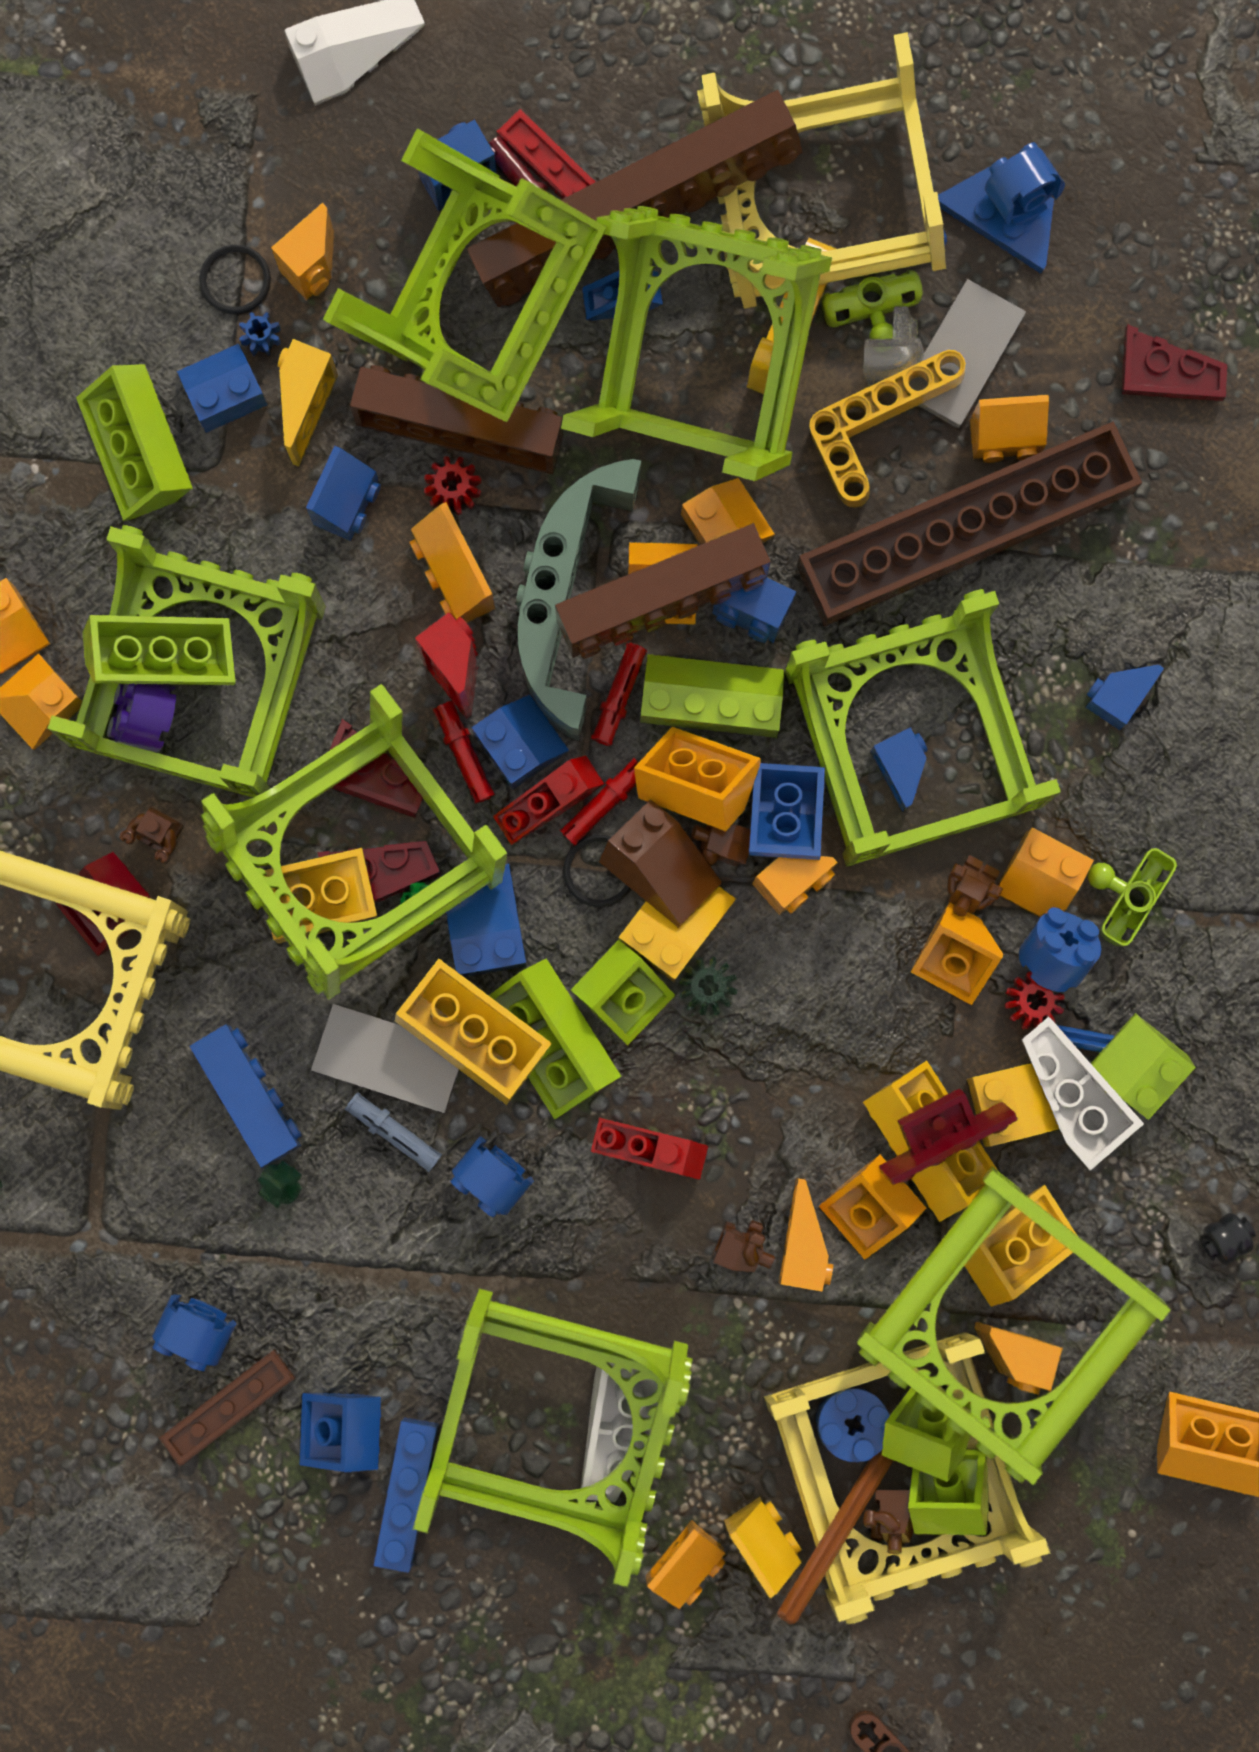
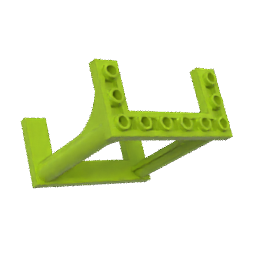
M416 129L401 161L452 189V192L391 314L338 288L323 320L406 362L408 360L425 370L421 380L507 422L607 227L522 178L517 187L500 179V176L429 134ZM509 221L518 223L556 242L490 372L457 353L446 343L440 327V301L443 289L465 246L487 227Z
M638 206L637 209L624 208V212L611 210L610 215L597 217L596 221L607 227L604 234L609 235L613 239L618 252L619 288L599 403L563 415L561 429L595 437L614 429L622 428L727 456L724 460L722 472L752 481H757L789 466L793 452L785 450L817 290L821 274L830 271L832 257L821 255L822 249L813 246L801 245L800 249L788 247L789 241L780 238L768 237L767 242L755 239L756 233L747 230L735 229L734 234L722 231L723 225L703 221L702 226L690 223L691 218L685 215L670 214L669 218L658 216V209L646 206ZM664 240L672 242L677 249L678 260L675 264L668 263L662 256L661 243ZM686 246L694 249L696 246L697 255L695 257L687 255ZM722 251L727 253L726 261H722L720 258ZM653 260L662 269L659 276L652 275L653 270L656 268V266H652ZM751 260H754L753 264L763 262L759 272H754L750 269L749 263ZM716 264L728 267L747 278L758 289L768 306L773 323L774 343L755 442L630 409L650 304L661 285L673 274L688 266ZM769 274L785 278V281L780 287L771 289L766 286L765 277ZM788 292L787 298H782L783 308L779 307L775 301L776 297Z
M123 525L122 529L110 527L106 540L117 553V575L109 615L155 617L162 611L181 603L193 601L212 602L237 612L249 622L258 634L265 654V679L239 767L223 763L222 770L220 771L106 739V731L115 705L114 696L119 684L94 683L91 676L76 722L52 715L48 730L70 747L251 798L271 789L267 781L316 618L323 619L326 605L315 583H311L312 578L293 572L291 577L281 574L279 581L267 579L266 583L253 580V575L244 571L234 570L233 574L220 571L221 567L208 561H201L200 565L187 562L188 557L176 552L169 551L167 556L156 553L149 540L142 535L143 531L127 525ZM158 577H165L171 582L173 593L170 598L162 599L156 595L154 582ZM178 579L182 580L188 587L192 583L194 586L192 592H181ZM222 591L224 596L221 599H216L215 593ZM145 593L154 603L153 607L147 610L142 609L147 602L146 599H143ZM249 600L250 604L253 605L262 603L255 611L246 610L244 604ZM279 609L282 611V619L275 626L263 627L260 625V617L267 610ZM283 632L282 638L277 636V646L269 643V636L278 635ZM272 655H276V659L274 662Z
M984 589L972 591L963 596L964 600L959 603L950 617L942 619L941 614L923 619L920 626L909 628L908 624L900 625L890 629V635L877 638L876 634L867 635L857 639V644L844 648L843 644L828 647L826 641L817 644L816 640H809L796 645V650L792 651L785 675L788 684L794 683L820 767H825L824 780L846 846L845 851L842 853L846 867L1042 808L1061 793L1057 779L1036 785L997 667L992 644L990 617L999 605L995 591L986 594ZM950 639L956 645L955 655L951 660L942 662L937 657L938 645L942 641ZM932 642L929 655L919 656L916 653L917 647H920V650H922L928 643ZM906 650L904 656H902L900 651ZM892 654L895 657V662H887V655ZM963 655H965L967 661L963 662V665L967 668L968 672H960L956 669V665L961 661ZM859 664L865 666L866 672L863 675L856 676L847 667L859 669ZM901 665L929 666L952 676L973 698L986 732L1007 801L889 837L887 831L875 834L846 743L845 726L848 710L853 698L861 687L880 672ZM833 673L846 676L851 682V689L847 692L834 690L828 683V676ZM971 678L973 679L974 685L969 681ZM827 696L834 700H841V709L833 711V701L829 703ZM834 719L839 720L838 727L836 726Z
M382 684L370 691V725L262 794L239 803L222 804L214 793L201 801L204 813L200 816L205 824L203 825L207 834L205 838L216 854L222 851L229 861L225 866L236 882L241 879L249 889L245 894L256 910L261 907L269 917L265 920L269 929L276 938L281 935L289 944L286 951L296 966L304 965L309 975L306 979L317 995L323 992L328 1000L340 993V984L484 886L488 885L490 890H492L503 881L507 858L506 850L487 825L473 832L402 736V710ZM386 751H389L468 859L392 911L376 919L357 923L337 922L326 919L303 906L287 886L280 864L283 836L291 820L306 804ZM272 824H275L277 827V832L274 835L259 831L264 827L267 831ZM253 841H264L271 845L272 852L266 857H255L249 854L246 848ZM270 865L274 873L270 877H265L266 872L255 866ZM283 895L290 897V901L286 904L280 901ZM293 910L292 917H291V915L288 913V911ZM302 920H309L314 926L309 933L308 939L305 926L302 925L300 927ZM323 929H330L335 934L334 946L329 951L317 938V935ZM349 931L355 934V938L347 939L349 945L343 948V933Z
M991 1166L983 1176L984 1187L876 1325L871 1321L862 1331L857 1344L861 1347L859 1353L875 1366L880 1362L891 1371L888 1376L903 1389H906L909 1385L920 1394L917 1400L927 1409L935 1412L938 1408L947 1415L949 1419L946 1423L957 1433L964 1436L968 1432L978 1440L975 1446L983 1454L992 1460L995 1456L1003 1460L1007 1466L1005 1470L1020 1483H1023L1026 1479L1034 1485L1042 1475L1041 1465L1154 1321L1157 1318L1163 1321L1171 1309L1163 1299L1136 1278L1132 1279L1022 1193L1017 1185ZM1011 1205L1019 1209L1130 1296L1060 1385L1037 1399L1020 1403H1002L988 1400L976 1395L959 1383L950 1373L940 1355L935 1331L937 1310L944 1292ZM931 1303L930 1311L924 1310ZM920 1318L927 1322L928 1328L925 1332L920 1330L909 1331L913 1324L916 1327L918 1326ZM920 1339L929 1344L930 1351L922 1358L913 1359L904 1354L903 1346L910 1340ZM933 1363L939 1371L936 1376L930 1377L931 1372L929 1370H919L916 1367ZM949 1385L946 1391L940 1386ZM954 1390H962L964 1396L961 1399L954 1398ZM1053 1401L1049 1408H1047L1046 1403ZM968 1402L971 1404V1411L965 1407ZM983 1409H990L996 1414L994 1429L990 1427V1421L987 1416L981 1418V1411ZM1030 1409H1036L1041 1412L1038 1417L1033 1418L1037 1422L1033 1428H1031L1030 1419L1026 1414ZM1008 1412H1014L1021 1419L1022 1430L1018 1437H1014L1012 1434L1007 1437L1002 1430V1419Z
M479 1288L465 1325L457 1356L459 1364L433 1465L421 1496L413 1529L425 1533L428 1532L440 1496L522 1517L566 1530L590 1542L611 1561L615 1570L613 1583L628 1587L631 1574L638 1575L643 1558L642 1551L645 1543L644 1537L647 1523L642 1522L644 1511L651 1512L654 1504L656 1490L651 1489L653 1478L660 1479L665 1458L660 1457L662 1445H670L674 1425L669 1424L670 1416L674 1417L675 1412H679L680 1406H685L689 1391L690 1369L693 1358L687 1357L688 1344L674 1341L673 1347L670 1349L491 1301L493 1292ZM482 1333L587 1361L612 1377L628 1401L633 1427L628 1450L619 1465L609 1475L590 1486L580 1489L552 1490L449 1462ZM622 1368L632 1373V1369L639 1370L632 1374L629 1379L624 1378L621 1374ZM651 1379L657 1383V1390L650 1396L638 1397L633 1392L634 1386L642 1380ZM657 1402V1405L652 1406L648 1411V1416L650 1417L644 1418L640 1415L641 1407L651 1406ZM650 1429L649 1435L644 1433V1431ZM636 1441H642L644 1443V1447L637 1448L635 1447L634 1443ZM636 1457H638V1458H641V1457H642L641 1463L637 1460ZM627 1470H630L634 1473L631 1474L630 1482L634 1487V1490L632 1489L631 1485L622 1478L623 1473ZM614 1485L622 1489L627 1499L623 1506H615L608 1500L606 1496V1488L608 1486ZM590 1495L598 1496V1502L601 1507L596 1506V1501L587 1502L586 1499Z

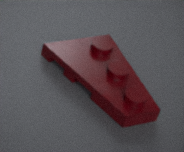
M1127 324L1124 335L1122 394L1223 401L1226 398L1227 364L1191 349L1186 351L1167 343L1168 340L1158 336L1155 338L1139 332L1138 328Z
M344 719L341 720L330 750L357 733L352 729V725ZM385 753L332 787V789L413 818L417 817L423 801V797L397 762Z
M427 841L384 845V847L363 849L375 904L410 889L411 883L426 882L441 875ZM324 851V852H317V854H318V856H319V858H320V857H324V856H328V855H333V854H337V853H341V852H346V851H339V852Z

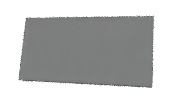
M967 279L919 361L920 363L946 350H956L965 359L964 379L957 387L917 406L959 429L1025 316L1026 311ZM946 363L940 370L943 374L952 376L958 373L959 367L954 363ZM919 377L914 378L909 383V386L917 391L925 389L928 385L925 379Z
M333 1004L311 1071L445 1113L459 1069L401 1025Z

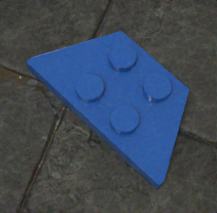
M990 167L938 194L939 205L942 210L1042 274L1047 263L1054 198L1050 197L1045 202L1048 208L1035 218L1019 225H1015L1011 220L1009 225L985 192V184L992 175L989 171Z

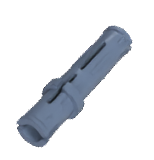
M359 1092L354 1095L344 1109L368 1126V1131L371 1134H379L402 1153L426 1169L427 1172L432 1170L442 1156V1153L433 1149L390 1117L391 1112L387 1109L382 1111Z

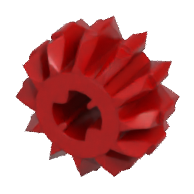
M445 456L443 458V467L434 462L431 468L435 474H425L424 480L430 485L424 488L425 496H433L430 500V505L433 508L446 502L449 509L454 507L456 514L460 515L462 514V504L472 509L474 502L470 497L478 498L481 496V490L476 487L481 484V477L473 475L475 472L473 464H468L463 468L464 460L462 457H458L455 465L450 462V458ZM451 480H456L457 490L450 491L448 482Z
M1031 971L1026 973V982L1020 977L1013 979L1014 985L1018 990L1008 988L1005 991V994L1015 998L1014 1001L1004 1004L1005 1009L1015 1007L1017 1011L1010 1016V1020L1014 1022L1022 1016L1021 1028L1024 1030L1030 1027L1032 1021L1034 1028H1036L1048 1017L1056 1023L1055 1018L1050 1012L1062 1014L1064 1010L1061 1006L1054 1004L1055 1001L1063 1000L1065 998L1064 994L1054 995L1051 990L1037 984L1030 977L1032 975ZM1036 993L1040 996L1037 1000H1041L1042 1004L1032 1009L1029 1007L1032 1002L1027 1003V997Z

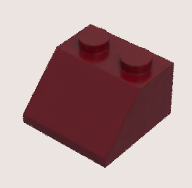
M114 852L84 866L78 874L100 883L151 898ZM55 903L98 957L110 949L102 932L87 916L74 908ZM94 910L97 916L101 914V912ZM109 917L107 926L110 930H114L117 925L125 922V920L119 918L117 923ZM133 929L128 930V931H125L124 933H122V934L120 935V937L118 938V941H120L123 937H125V936H126L128 933H130Z

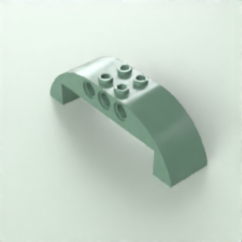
M636 459L618 461L597 468L577 480L563 492L551 507L540 528L534 552H527L523 569L525 572L524 579L527 582L526 585L520 584L517 592L515 605H517V612L519 613L518 649L524 680L533 700L545 717L558 730L575 740L580 739L587 709V699L584 694L550 687L562 636L556 620L555 605L571 598L593 503L633 512L641 476V461ZM550 552L561 553L556 557H550L547 555ZM544 584H550L553 586L549 590L539 589V587ZM535 617H543L546 619L544 622L540 624H535L531 622V620Z

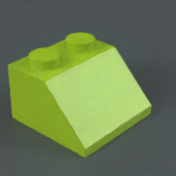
M620 940L571 989L582 1003L627 1046L675 996L644 960Z
M1136 1013L1091 1062V1065L1114 1091L1148 1120L1196 1068L1189 1055Z
M911 1387L885 1422L882 1456L948 1482L963 1459L971 1435L968 1432L964 1436L957 1433L946 1423L949 1417L938 1408L935 1412L927 1409L917 1400L920 1394ZM967 1403L965 1407L971 1411V1404Z
M966 1449L961 1463L948 1482L913 1468L908 1509L914 1534L986 1535L989 1509L987 1456L979 1449Z

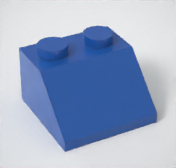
M239 344L177 371L194 411L206 433L267 406L264 395Z
M334 446L306 506L313 525L351 541L354 533L359 534L364 527L367 518L364 511L368 503H374L379 494L381 484L378 483L376 471L343 449Z
M530 694L500 707L471 727L473 735L512 790L569 752L567 746Z
M302 1393L299 1465L340 1472L378 1470L381 1397L362 1394Z

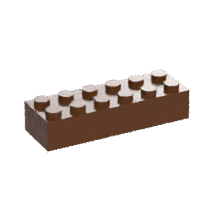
M372 365L370 369L360 367L350 403L356 426L554 474L563 440V429H561L563 418L557 416L558 413L544 407H539L537 410L525 408L524 404L518 401L508 421L505 422L425 383L419 376L413 374H404V377L390 374V370L376 365Z
M753 523L555 605L556 620L572 658L580 655L582 659H586L601 652L600 647L613 642L615 646L633 639V633L645 628L647 632L655 631L665 626V620L676 615L680 619L689 617L699 611L698 606L708 602H711L712 605H717L730 599V593L743 588L744 592H748L764 584L763 580L767 578L771 561Z

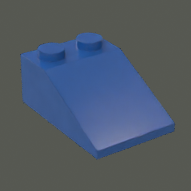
M760 764L753 788L749 855L820 860L825 767Z
M505 864L501 884L490 890L488 885L484 886L446 912L455 970L463 977L527 966L510 866Z

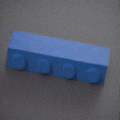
M225 1024L189 1047L261 1168H266L302 1146L298 1140L302 1133L292 1118L286 1120L280 1110L284 1103L275 1088L268 1090L262 1080L263 1077L267 1076L266 1072L257 1058L252 1060L249 1058L244 1049L249 1044L239 1028L233 1030L231 1026Z
M406 1417L401 1421L374 1561L375 1567L408 1573L412 1568L419 1531L414 1530L413 1527L421 1496L431 1470L439 1427L438 1423Z

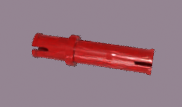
M634 643L626 644V649L606 702H601L599 709L602 712L595 731L591 736L593 741L605 746H612L620 720L626 717L627 711L625 707L645 654H647V649Z
M449 701L434 708L433 712L445 736L443 741L446 746L449 745L471 792L474 803L478 804L495 796L469 739L470 731L468 728H464L454 702Z
M635 758L613 779L608 778L604 782L606 786L559 830L574 846L615 805L629 798L627 794L636 786L634 767L638 764V761Z

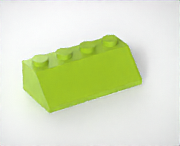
M145 364L113 365L76 397L123 521H128L171 505L193 489Z
M90 615L82 632L85 666L94 683L234 685L236 683L229 618Z
M648 654L640 723L777 738L783 700L784 669Z
M547 958L522 970L489 995L552 1043L528 1078L554 1120L622 1077Z

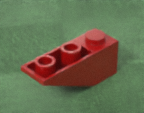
M586 755L570 759L495 814L493 818L510 844L513 845L581 802L603 786L604 782Z
M599 1118L591 1152L700 1180L709 1146Z

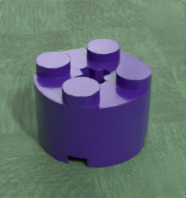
M119 684L114 696V704L119 706L116 717H112L109 722L107 737L114 738L116 743L158 753L164 745L163 741L158 740L160 734L163 731L169 732L176 704V695L171 694V692L176 689L175 686L170 684Z

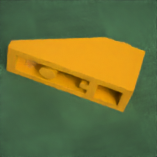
M796 1178L778 1283L823 1292L824 1284L830 1285L833 1264L828 1263L829 1256L806 1180Z

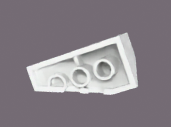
M383 0L316 16L284 30L289 48L316 106L348 92L355 86V81L367 71L370 73L374 70L381 59L391 51H396L421 30L425 23L415 0Z
M1050 1017L1046 1018L1022 1039L1066 1144L1089 1170H1092L1144 1125Z
M597 1366L593 1384L581 1488L590 1486L609 1475L624 1458L632 1437V1415L628 1401L612 1377ZM622 1368L621 1374L624 1378L629 1379L632 1374L639 1370L632 1369V1373ZM645 1379L634 1386L633 1392L638 1397H647L657 1390L658 1385L654 1380ZM657 1402L651 1406L641 1407L640 1415L644 1418L650 1417L648 1416V1411L652 1406L657 1405ZM650 1429L644 1431V1433L649 1435ZM636 1441L634 1443L635 1447L637 1448L644 1447V1443L642 1441ZM625 1471L622 1478L628 1481L632 1471ZM611 1485L606 1488V1496L610 1502L615 1503L622 1489ZM590 1495L586 1500L598 1501V1496Z

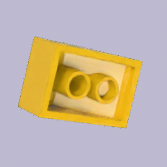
M293 339L289 349L285 347L282 350L278 360V367L280 368L284 446L292 464L299 467L336 382L338 373L330 353Z
M362 848L281 866L283 877L292 894L303 906L313 913L329 920L345 923H357L378 917ZM272 868L264 870L266 872L265 877H270L274 873ZM283 895L280 901L286 904L290 901V897ZM293 910L288 911V913L291 915V917H292V914H293ZM302 920L300 927L302 925L305 926L306 937H308L314 926L309 920ZM323 929V930H321V931L319 932V934L324 933V932H327V931H331V930H330V929ZM272 933L273 940L278 944L286 942L282 935L276 938Z
M718 887L679 928L646 901L621 933L618 940L656 970L675 982L735 902L736 898L721 887Z
M1032 1063L967 1079L976 1115L1000 1102H1004L1016 1113L1018 1118L1016 1122L1010 1124L1004 1131L983 1138L984 1147L1060 1129Z
M1045 1185L1027 1195L1076 1234ZM1012 1205L964 1266L990 1307L1016 1299L1073 1252Z
M758 1497L725 1519L724 1522L729 1536L769 1598H772L801 1564L797 1553L802 1549L791 1532L784 1535L777 1523L782 1518L772 1502L769 1501L764 1504L761 1498Z

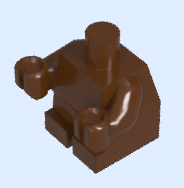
M150 807L146 814L142 813L133 818L126 830L120 833L119 838L123 842L126 840L125 843L132 845L136 839L150 847L153 844L152 848L157 850L154 858L163 864H167L170 861V855L177 845L176 839L184 825Z
M708 824L706 828L698 825L694 826L691 838L701 841L699 850L702 852L700 853L710 867L716 864L717 860L732 866L746 864L750 847V829L734 824L727 831Z
M971 855L968 856L962 866L957 863L954 864L947 880L948 902L955 905L953 911L958 916H966L967 912L973 915L976 910L985 909L995 900L999 899L1003 890L1002 887L994 884L1000 871L988 864L984 866L982 861Z
M751 1220L746 1233H741L735 1230V1224L726 1221L713 1251V1263L733 1271L755 1272L758 1265L770 1269L775 1256L764 1252L763 1242L765 1236L761 1234L763 1224Z
M876 1490L875 1500L879 1505V1512L866 1510L864 1513L863 1524L866 1528H871L872 1540H885V1542H888L887 1552L889 1554H901L902 1543H910L914 1532L908 1509L910 1490Z

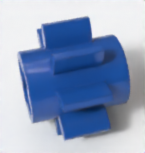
M251 312L247 323L239 324L241 330L246 333L239 338L242 346L251 344L250 351L253 356L258 351H265L269 356L270 349L274 344L281 345L279 337L274 335L281 330L278 322L270 324L268 312L263 317L255 316ZM262 330L265 336L258 338L256 332Z

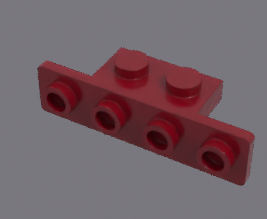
M959 1088L897 1120L909 1150L881 1164L879 1169L892 1185L909 1181L916 1173L930 1166H937L943 1163L947 1157L960 1150L972 1148L979 1140L991 1134L1004 1131L1010 1124L1016 1122L1018 1118L1016 1113L1004 1102H1000L974 1116L966 1094Z

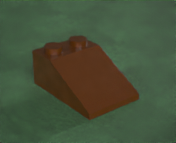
M651 799L608 840L599 860V863L678 928L722 883L678 821Z

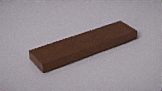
M274 1349L159 1439L181 1467L296 1377Z

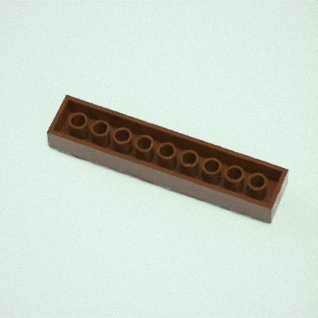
M777 89L561 201L595 221L597 217L610 215L611 210L624 212V208L637 209L638 206L658 209V216L669 218L670 214L682 215L686 212L692 213L701 209L705 202L717 196H727L737 186L747 181H756L762 178L768 170L778 165H788L796 160L798 155L803 153L796 124ZM515 223L468 247L467 250L484 286L497 307H500L502 305H512L518 302L522 295L532 291L556 242ZM602 235L590 261L605 258L616 248L613 239L609 235Z
M1113 421L799 556L796 566L825 627L1130 496L1137 491L1142 481Z

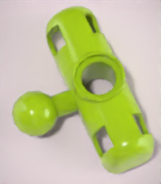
M907 270L906 273L897 276L892 274L881 278L868 277L859 284L842 288L839 292L833 294L828 292L821 300L825 322L830 327H838L870 318L873 325L869 334L870 341L879 349H887L894 343L896 331L891 324L885 321L883 314L917 305L923 295L921 280L916 271ZM873 291L878 293L881 298L876 302H868L864 299L863 295ZM914 291L915 299L908 303H902L901 294ZM848 309L849 318L837 321L835 312Z
M1157 848L1150 849L1144 854L1128 882L1116 877L1113 868L1109 864L1096 863L1089 869L1087 874L1088 881L1094 888H1109L1119 894L1108 916L1100 926V935L1106 941L1118 947L1127 946L1133 941L1176 870L1177 863L1174 858ZM1147 859V860H1148L1147 863H1146L1145 866L1143 867L1142 871H1140V868L1142 867L1143 863H1144L1145 860ZM1162 870L1170 872L1164 882L1156 881ZM1136 889L1143 894L1144 903L1142 907H1136L1130 902L1129 894L1131 890ZM1110 917H1111L1112 920L1110 921L1109 925H1108L1107 928L1105 929V926H1106L1107 922L1109 921V919H1110ZM1127 928L1134 930L1128 941L1121 939Z

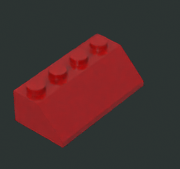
M448 612L415 637L424 666L467 719L472 715L478 672L476 662L478 653L475 650L477 647L473 643L475 642L472 636L473 632L462 617L455 620L450 612Z

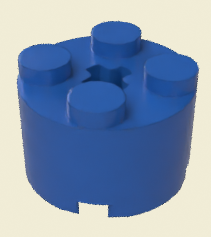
M1031 142L1007 160L1004 157L992 164L989 168L992 175L985 184V192L1007 224L1010 225L1012 220L1015 225H1019L1045 211L1048 208L1045 202L1052 195L1056 200L1063 192L1065 182L1044 151L1035 142Z
M1056 907L1050 908L1047 913L1040 917L1020 946V963L1023 968L1027 965L1032 972L1030 977L1046 989L1055 992H1066L1068 988L1074 986L1076 988L1101 955V944L1098 938L1099 929L1089 920H1082Z
M479 1137L453 1168L452 1173L454 1177L450 1182L463 1194L467 1195L471 1192L480 1200L478 1206L489 1216L494 1218L497 1214L507 1215L534 1180L531 1176L524 1179L522 1174L526 1170L517 1161L496 1145L491 1150L483 1146L487 1140Z
M173 1294L170 1296L152 1335L155 1340L153 1349L167 1356H172L174 1353L186 1359V1365L199 1371H205L207 1365H218L236 1326V1322L234 1320H231L229 1323L225 1322L227 1314L212 1305L194 1298H190L188 1304L179 1302L182 1295Z
M854 1386L826 1395L823 1398L816 1412V1429L820 1440L834 1456L849 1462L868 1461L883 1449L885 1422L889 1418V1413L881 1400L862 1387ZM855 1415H858L857 1420L861 1423L859 1429L853 1428L851 1432H848L849 1427L844 1423L847 1418L853 1419Z

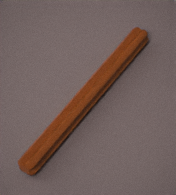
M882 1450L866 1464L779 1608L777 1615L784 1622L795 1624L894 1461L882 1456Z

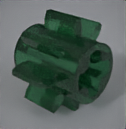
M281 1161L279 1166L275 1164L269 1165L262 1171L258 1179L263 1187L259 1190L258 1195L276 1208L281 1204H290L297 1199L302 1190L297 1182L302 1177V1174L284 1161Z

